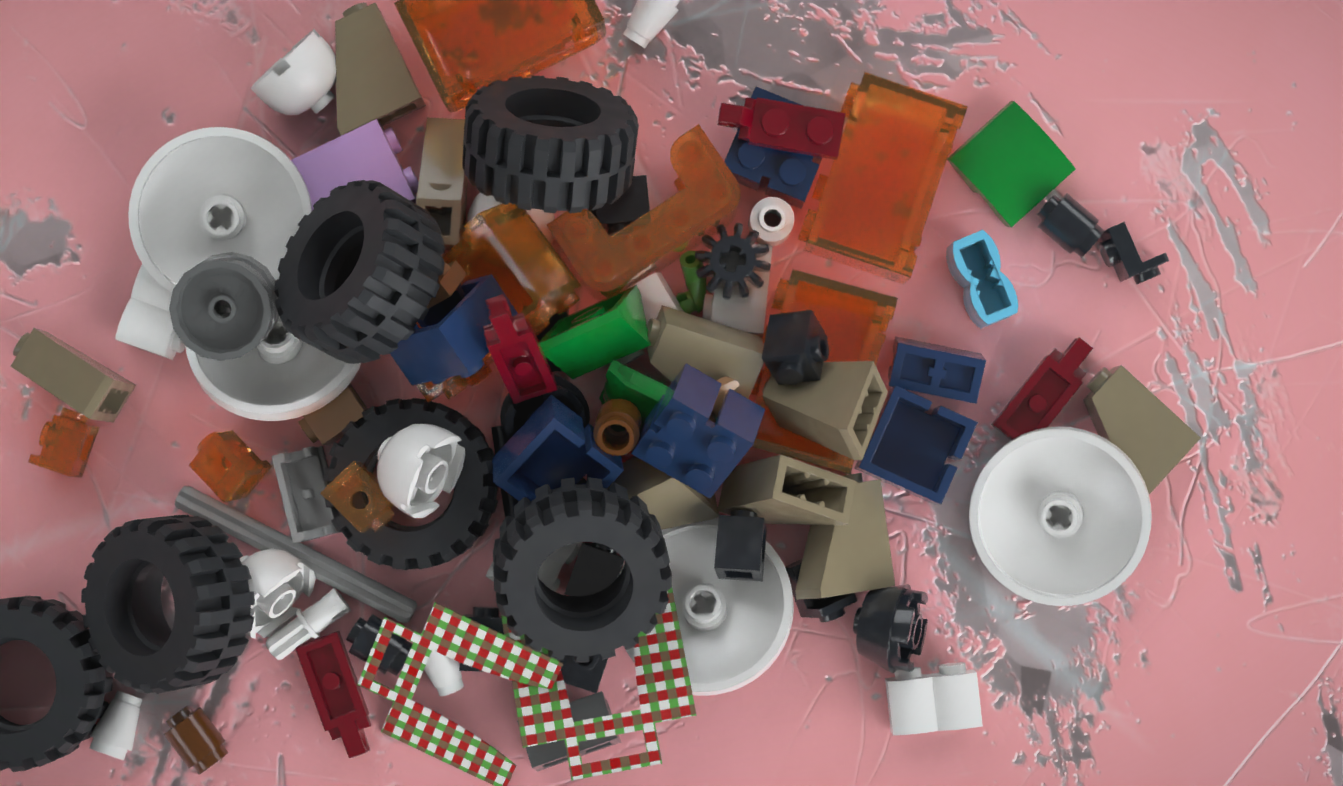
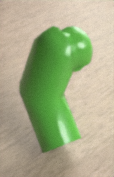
M687 251L680 257V265L688 291L678 293L676 299L683 311L688 314L695 311L698 314L703 310L707 277L698 278L696 270L704 266L703 262L695 259L696 251Z

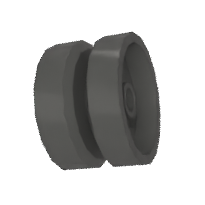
M234 252L212 255L184 273L174 287L169 306L173 329L183 344L201 357L219 361L240 358L255 349L269 335L278 322L279 314L275 304L278 298L274 292L276 280L266 266L251 256ZM220 300L227 301L230 304L231 313L226 312L227 306H220Z

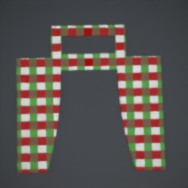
M672 588L667 591L669 601L665 612L662 614L656 613L658 624L649 634L641 631L638 634L639 643L634 646L636 680L641 709L573 722L561 670L552 689L531 686L512 680L523 748L565 740L571 781L662 764L655 723L696 715ZM501 615L504 635L525 644L524 634L520 637L515 636L507 627V617ZM542 647L540 652L548 655V649ZM643 730L647 752L582 764L578 742Z
M436 602L422 634L384 617L357 684L393 701L381 732L494 786H507L517 766L462 726L411 700L430 654L433 650L481 671L546 689H552L563 666V662L550 658L542 652H536L525 644ZM393 633L413 642L394 690L374 681Z

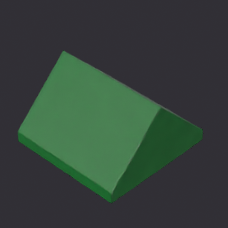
M637 285L559 319L539 341L545 357L570 378L575 379L611 363L613 359L618 360L650 346L651 342L648 339V327L641 293Z

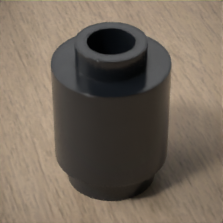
M1067 193L1061 199L1054 194L1037 213L1043 219L1038 228L1069 254L1074 251L1081 258L1092 248L1105 231L1097 224L1099 219Z
M374 614L371 615L368 621L360 617L346 638L347 641L352 643L349 653L366 663L383 620ZM393 633L378 671L386 674L388 671L398 676L405 664L412 643Z

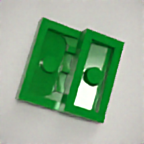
M1010 101L947 158L948 162L973 192L979 193L1002 223L1011 228L1076 170L1051 138L1015 101Z

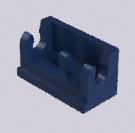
M895 336L893 360L888 370L889 386L893 387L896 385L906 390L977 404L986 359L981 353Z

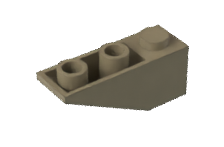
M427 117L416 205L428 211L435 218L441 231L445 250L464 251L468 178L462 168L465 119Z

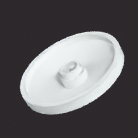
M209 127L190 131L172 139L149 158L141 169L132 189L128 212L129 229L134 249L143 266L170 293H172L184 273L212 255L228 252L253 257L266 266L274 279L278 280L280 276L277 270L281 258L285 257L288 250L285 246L290 236L294 237L300 227L298 223L303 216L309 215L312 212V205L302 175L290 158L270 141L248 131L227 127ZM219 301L220 306H227V308H231L230 304L227 301Z
M227 308L226 312L231 313V308ZM280 316L269 335L255 349L240 358L222 361L201 357L186 347L190 367L203 391L227 411L238 416L260 421L294 419L324 407L347 388L361 363H345L294 337L283 326Z
M1060 426L1046 427L1024 433L1000 448L981 471L972 492L969 510L972 539L977 553L989 572L1002 585L1015 594L1037 603L1053 606H1073L1091 602L1109 594L1125 582L1134 572L1145 553L1152 520L1149 493L1139 470L1132 460L1115 444L1095 433L1083 429Z
M719 517L662 530L670 560L672 589L692 694L696 696H709L730 692L747 685L762 675L773 664L785 646L794 613L793 593L788 573L779 555L767 541L763 582L718 579L714 563ZM633 646L626 651L635 663Z

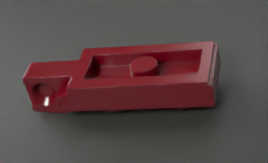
M759 97L757 99L745 98L744 106L721 103L717 125L740 129L738 139L749 141V145L837 160L846 113Z
M504 294L487 299L486 304L491 324L483 326L487 348L514 404L557 390L555 377L529 319H526L524 313L513 316Z
M1080 337L1078 339L1075 338L1063 354L1054 348L1049 355L1043 358L991 425L1010 440L1024 433L1048 427L1083 384L1081 380L1086 375V372L1079 366L1093 348Z
M340 631L296 647L295 650L324 730L329 731L332 740L342 738L349 758H354L370 751L364 728L371 726L368 716L370 713L361 688L357 685L358 680Z

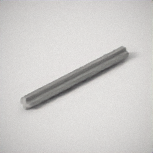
M184 486L176 497V508L192 516H199L208 520L212 526H218L223 532L261 551L274 548L293 554L314 571L316 579L402 623L409 622L416 611V601L302 543H293L292 538L190 486Z

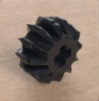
M736 223L734 226V236L728 237L726 228L723 224H720L716 227L720 241H715L707 234L702 237L703 244L711 252L702 250L695 252L696 260L710 263L696 270L697 277L705 278L714 275L708 282L706 290L712 293L720 283L724 284L723 299L730 300L732 286H738L741 297L747 298L749 296V290L745 283L747 280L757 288H761L764 285L762 278L754 273V271H770V263L756 260V258L769 253V247L767 244L755 248L752 247L759 237V232L756 230L751 231L746 239L741 238L743 225ZM730 251L739 252V260L744 258L746 261L745 265H737L735 272L726 271V263L720 264V259L728 258Z

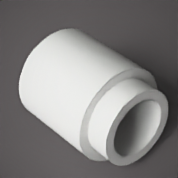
M764 198L757 202L751 211L748 222L749 232L753 230L759 232L756 242L761 245H780L789 237L795 221L794 212L790 205L780 198ZM773 213L781 219V222L776 227H770L764 222V215Z

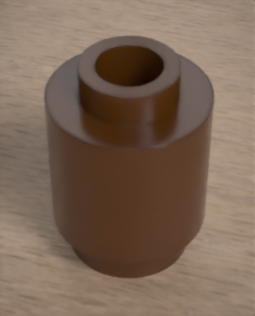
M612 399L601 406L597 414L593 436L597 446L603 452L619 456L627 454L635 448L639 441L642 425L641 413L636 405L625 399Z
M187 705L165 721L170 729L163 735L187 767L193 766L198 774L203 773L228 754V751L223 746L225 739L201 707L192 712Z

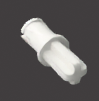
M333 588L304 611L301 609L297 610L296 614L298 617L267 638L266 647L277 660H282L293 652L296 647L302 645L310 638H320V632L346 613H349L351 609L341 594Z

